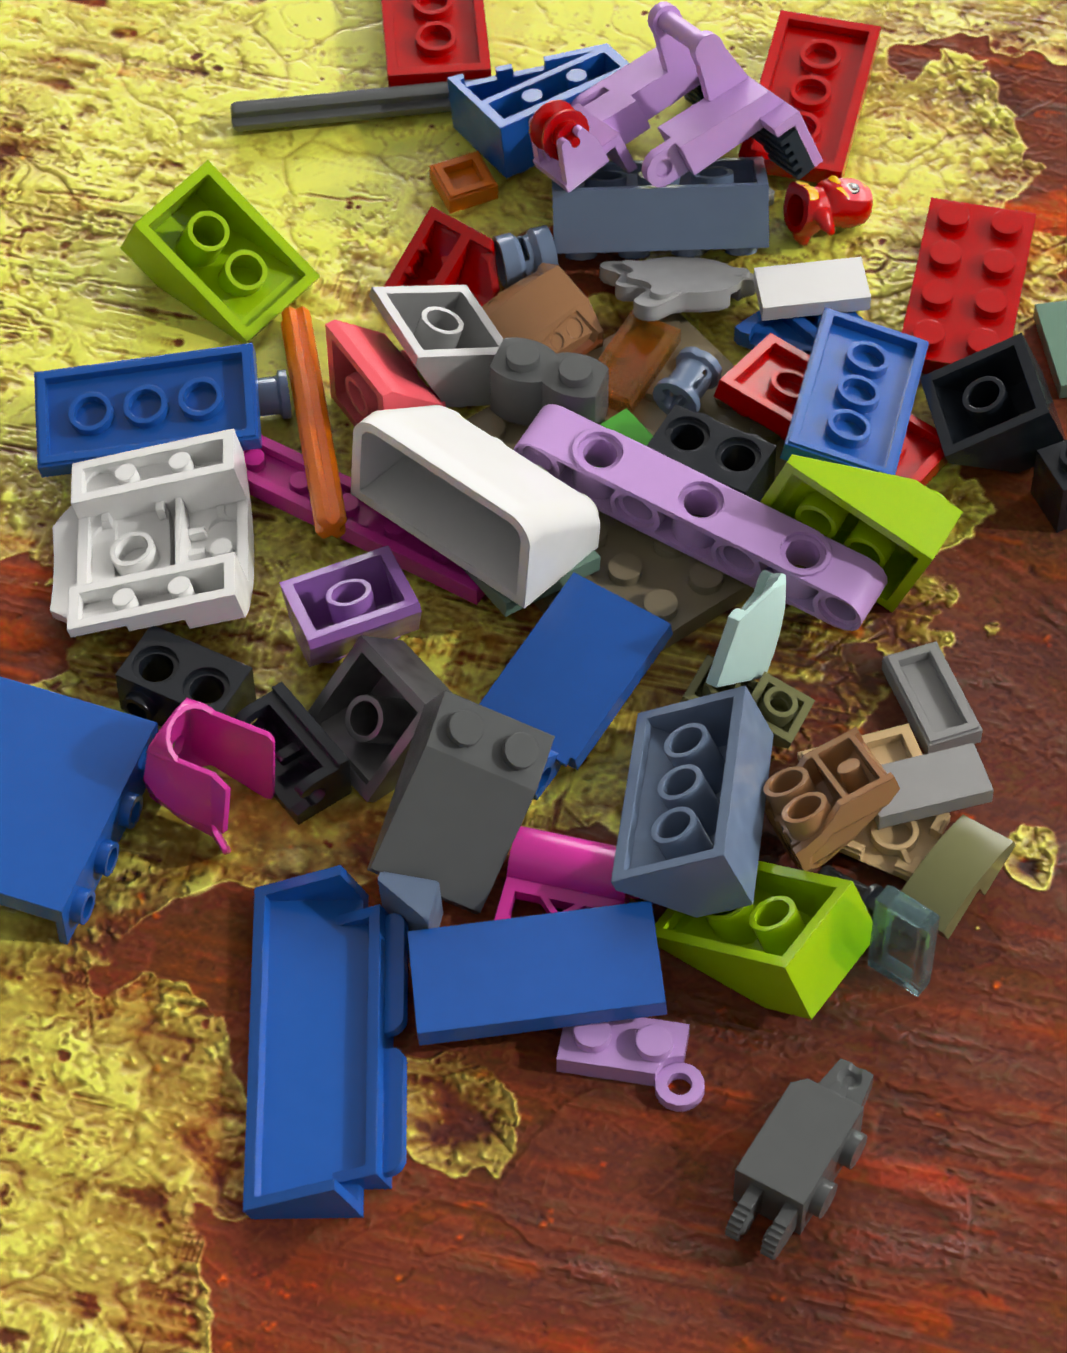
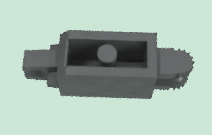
M840 1058L819 1083L810 1079H804L789 1084L735 1169L733 1201L737 1202L738 1205L731 1214L726 1226V1236L740 1241L750 1230L757 1215L760 1214L774 1221L762 1239L760 1251L764 1256L775 1260L793 1232L801 1235L812 1215L818 1218H822L825 1215L838 1187V1184L833 1181L843 1166L848 1169H852L855 1166L867 1142L868 1136L861 1132L864 1106L872 1089L874 1076L872 1073Z

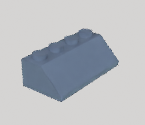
M763 157L719 158L696 175L688 171L665 187H656L646 181L641 171L644 160H634L637 169L631 173H627L613 161H609L570 193L552 180L553 236L557 254H565V257L570 260H589L595 258L597 253L618 252L620 257L626 259L645 258L650 255V251H672L674 256L696 257L702 255L704 250L725 249V253L729 255L747 256L755 254L757 248H769V184Z
M746 685L638 713L611 883L617 891L696 918L753 905L766 795L763 788L769 778L774 734Z

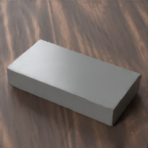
M937 641L883 657L881 669L924 754L981 742L983 730Z
M970 743L882 764L881 766L887 773L891 772L894 775L900 790L891 802L878 813L874 820L878 829L992 802L994 789L975 744Z

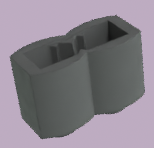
M518 337L503 339L489 366L490 409L493 413L509 422L530 426L543 406L556 404L599 425L603 423L608 413L609 368L595 358L579 353H555L548 346L531 339Z

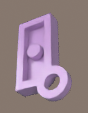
M642 1017L563 1027L556 1059L557 1072L655 1086V1095L659 1103L666 1109L675 1112L688 1111L695 1108L701 1102L705 1090L704 1078L701 1072L693 1065L684 1063L690 1024ZM676 1079H682L691 1085V1090L683 1095H678L671 1092L668 1085Z

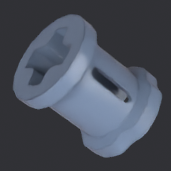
M694 346L685 347L677 355L676 367L670 376L661 379L655 385L653 397L656 404L667 415L675 404L693 412H699L701 407L700 399L708 389H713L718 385L719 380L722 378V367L709 352Z
M286 369L277 370L276 375L272 377L258 378L260 417L280 414L283 419L292 418Z

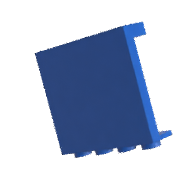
M0 676V905L55 921L59 942L64 944L69 943L78 924L84 925L87 923L95 904V889L102 875L110 876L115 868L119 856V841L125 829H133L139 820L143 806L142 795L146 789L143 779L147 750L158 733L157 722Z

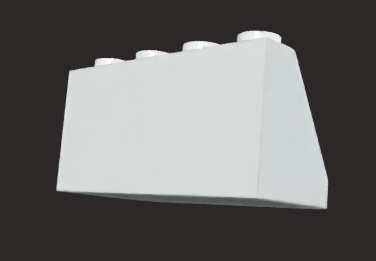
M441 405L378 410L360 421L353 429L351 494L524 609L572 570L593 550L598 548L600 534L599 512L590 497L577 492L551 475L542 466L532 463L507 447L500 439L490 436L452 409Z

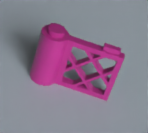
M520 826L512 843L507 877L494 920L511 918L516 899L541 904L548 914L558 912L556 908L572 911L627 904L630 902V898L640 900L641 898L617 891L611 883L616 853L615 845Z

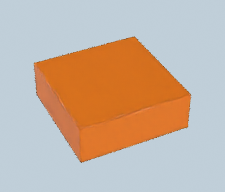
M478 151L429 166L430 179L450 214L498 199V185Z

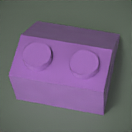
M388 545L279 582L295 639L309 667L341 660L350 652L361 635L397 640L402 635L419 630L422 614L420 603Z

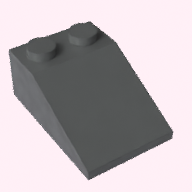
M443 691L424 705L367 870L378 875L380 872H390L435 880L439 882L442 901L476 915L481 913L535 796L555 736L449 691Z

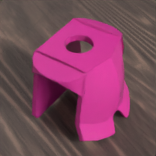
M186 698L170 715L149 745L143 780L149 796L154 801L167 808L182 821L213 837L222 853L227 855L231 852V849L222 833L228 830L231 788L215 772L203 768V766L212 765L264 798L272 799L275 795V739L269 731L217 712L199 701Z

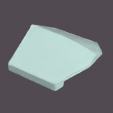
M762 570L752 595L741 609L736 608L730 613L706 680L707 684L717 688L759 679L764 671L768 672L780 635L785 611L786 574Z

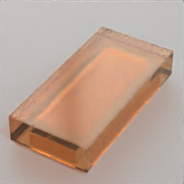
M633 310L598 359L609 368L608 408L617 412L627 408L631 413L634 412L680 344L681 329L658 320L645 321L638 319L634 316Z

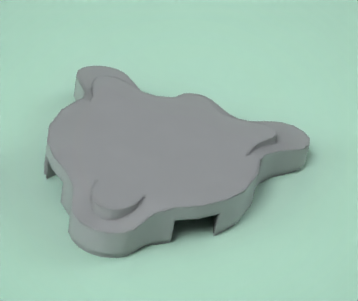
M671 256L644 261H606L600 264L599 278L601 281L615 286V296L618 300L634 301V316L645 321H656L668 315L681 312H709L726 309L730 306V298L739 301L744 297L754 295L756 292L753 282L754 274L750 273L748 269L732 267L712 259Z

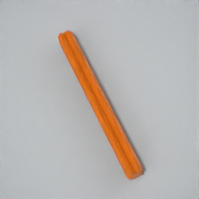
M289 306L281 313L283 319L281 330L315 532L323 539L330 536L338 539L346 532L345 524L347 517L311 313L303 306L297 309Z

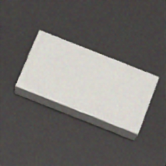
M861 257L754 268L753 282L762 321L822 315L824 308H830L842 313L870 310L871 294Z

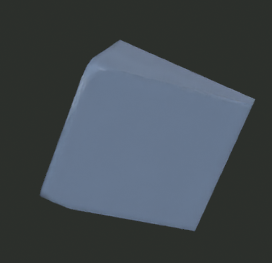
M390 872L379 873L378 885L382 907L389 914H400L408 923V931L440 927L443 906L439 882Z

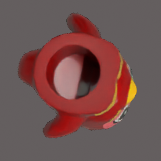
M831 176L818 182L815 187L802 181L790 182L784 199V221L796 242L807 246L810 238L821 229L829 236L835 234V227L851 229L864 224L872 213V192L868 186L854 178L838 179L836 176Z

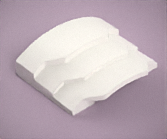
M234 428L72 463L71 506L52 527L54 575L50 612L53 618L67 623V631L70 637L127 626L129 631L181 620H185L189 629L246 617L251 605L254 585V532L244 451Z

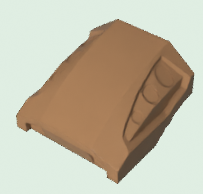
M540 264L536 272L503 290L482 306L503 339L511 337L526 338L548 346L555 353L571 352L583 355L603 346V329L589 299L562 268L556 264Z
M855 727L804 754L797 766L785 768L772 775L766 781L763 788L766 795L764 812L799 870L813 872L851 842L891 802L900 790V787L891 772L887 773L864 742L860 731Z

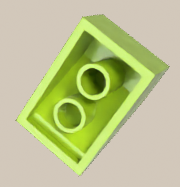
M209 160L133 224L120 247L159 288L242 344L252 340L320 277Z
M793 454L760 501L875 561L884 570L888 581L876 602L892 613L933 561L963 513L962 510L948 502L941 493L927 488L915 479Z
M758 861L753 905L698 918L668 908L655 923L659 948L764 1008L811 1020L879 934L853 881Z

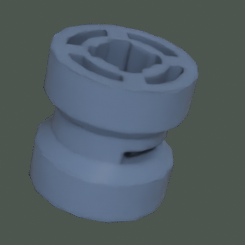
M547 225L529 228L527 233L522 236L516 237L511 233L493 236L498 276L504 288H508L536 272L542 263L558 265L555 243Z

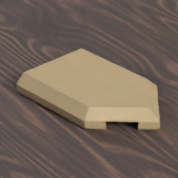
M909 723L861 735L881 765L923 755ZM815 748L798 752V760L800 761L804 754L810 752ZM947 812L878 829L873 819L839 852L908 881L928 852L942 837L951 816Z

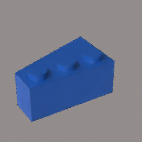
M608 43L544 56V65L513 72L511 64L495 67V76L465 82L463 74L447 77L453 127L506 179L527 171L535 166L532 161L534 160V153L529 134V119L534 116V113L542 105L552 100H563L571 105L572 101L579 94L629 64Z

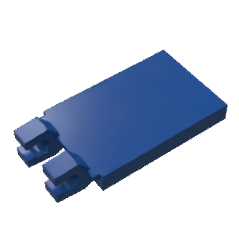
M573 572L479 703L484 707L555 736L534 796L536 800L539 799L557 775L561 765L565 767L569 765L576 770L580 768L673 635L671 623Z

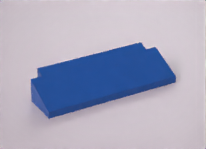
M341 865L259 886L254 889L243 1212L251 1219L364 1218V1189H392V1176L399 1174L406 1164L407 1058L399 1049L394 1048V1036L400 1034L405 1029L408 1021V923L400 914H389L380 904L369 907V895Z

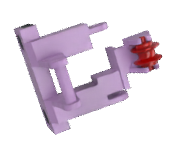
M667 1L655 4L648 14V25L654 36L655 48L579 94L572 101L571 105L563 100H552L542 105L534 113V116L529 119V134L534 153L533 163L537 169L568 193L608 163L609 159L627 173L637 169L626 144L651 128L648 123L649 119L674 104L683 96L693 105L657 127L665 142L652 149L645 156L642 163V175L653 186L665 187L688 171L696 175L749 137L763 145L765 151L769 153L767 155L768 158L797 180H800L823 161L800 112L749 77L725 48L718 35L709 30H699L683 19L677 7Z

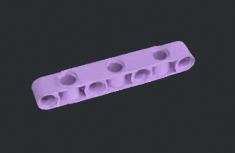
M556 404L543 406L513 449L532 463L545 468L551 475L577 492L590 497L597 506L598 511L755 588L762 570L786 574L785 604L792 605L839 629L846 631L859 629L888 583L884 570L867 556L615 430L605 428ZM692 515H700L705 518H698ZM793 565H801L806 568H798Z

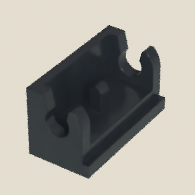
M283 682L273 686L271 692L244 707L234 717L248 724L257 719L252 725L269 731L275 739L274 797L298 825L352 793L349 758Z

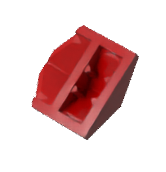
M431 206L384 287L467 285L482 307L498 295L500 291L494 241L490 237Z

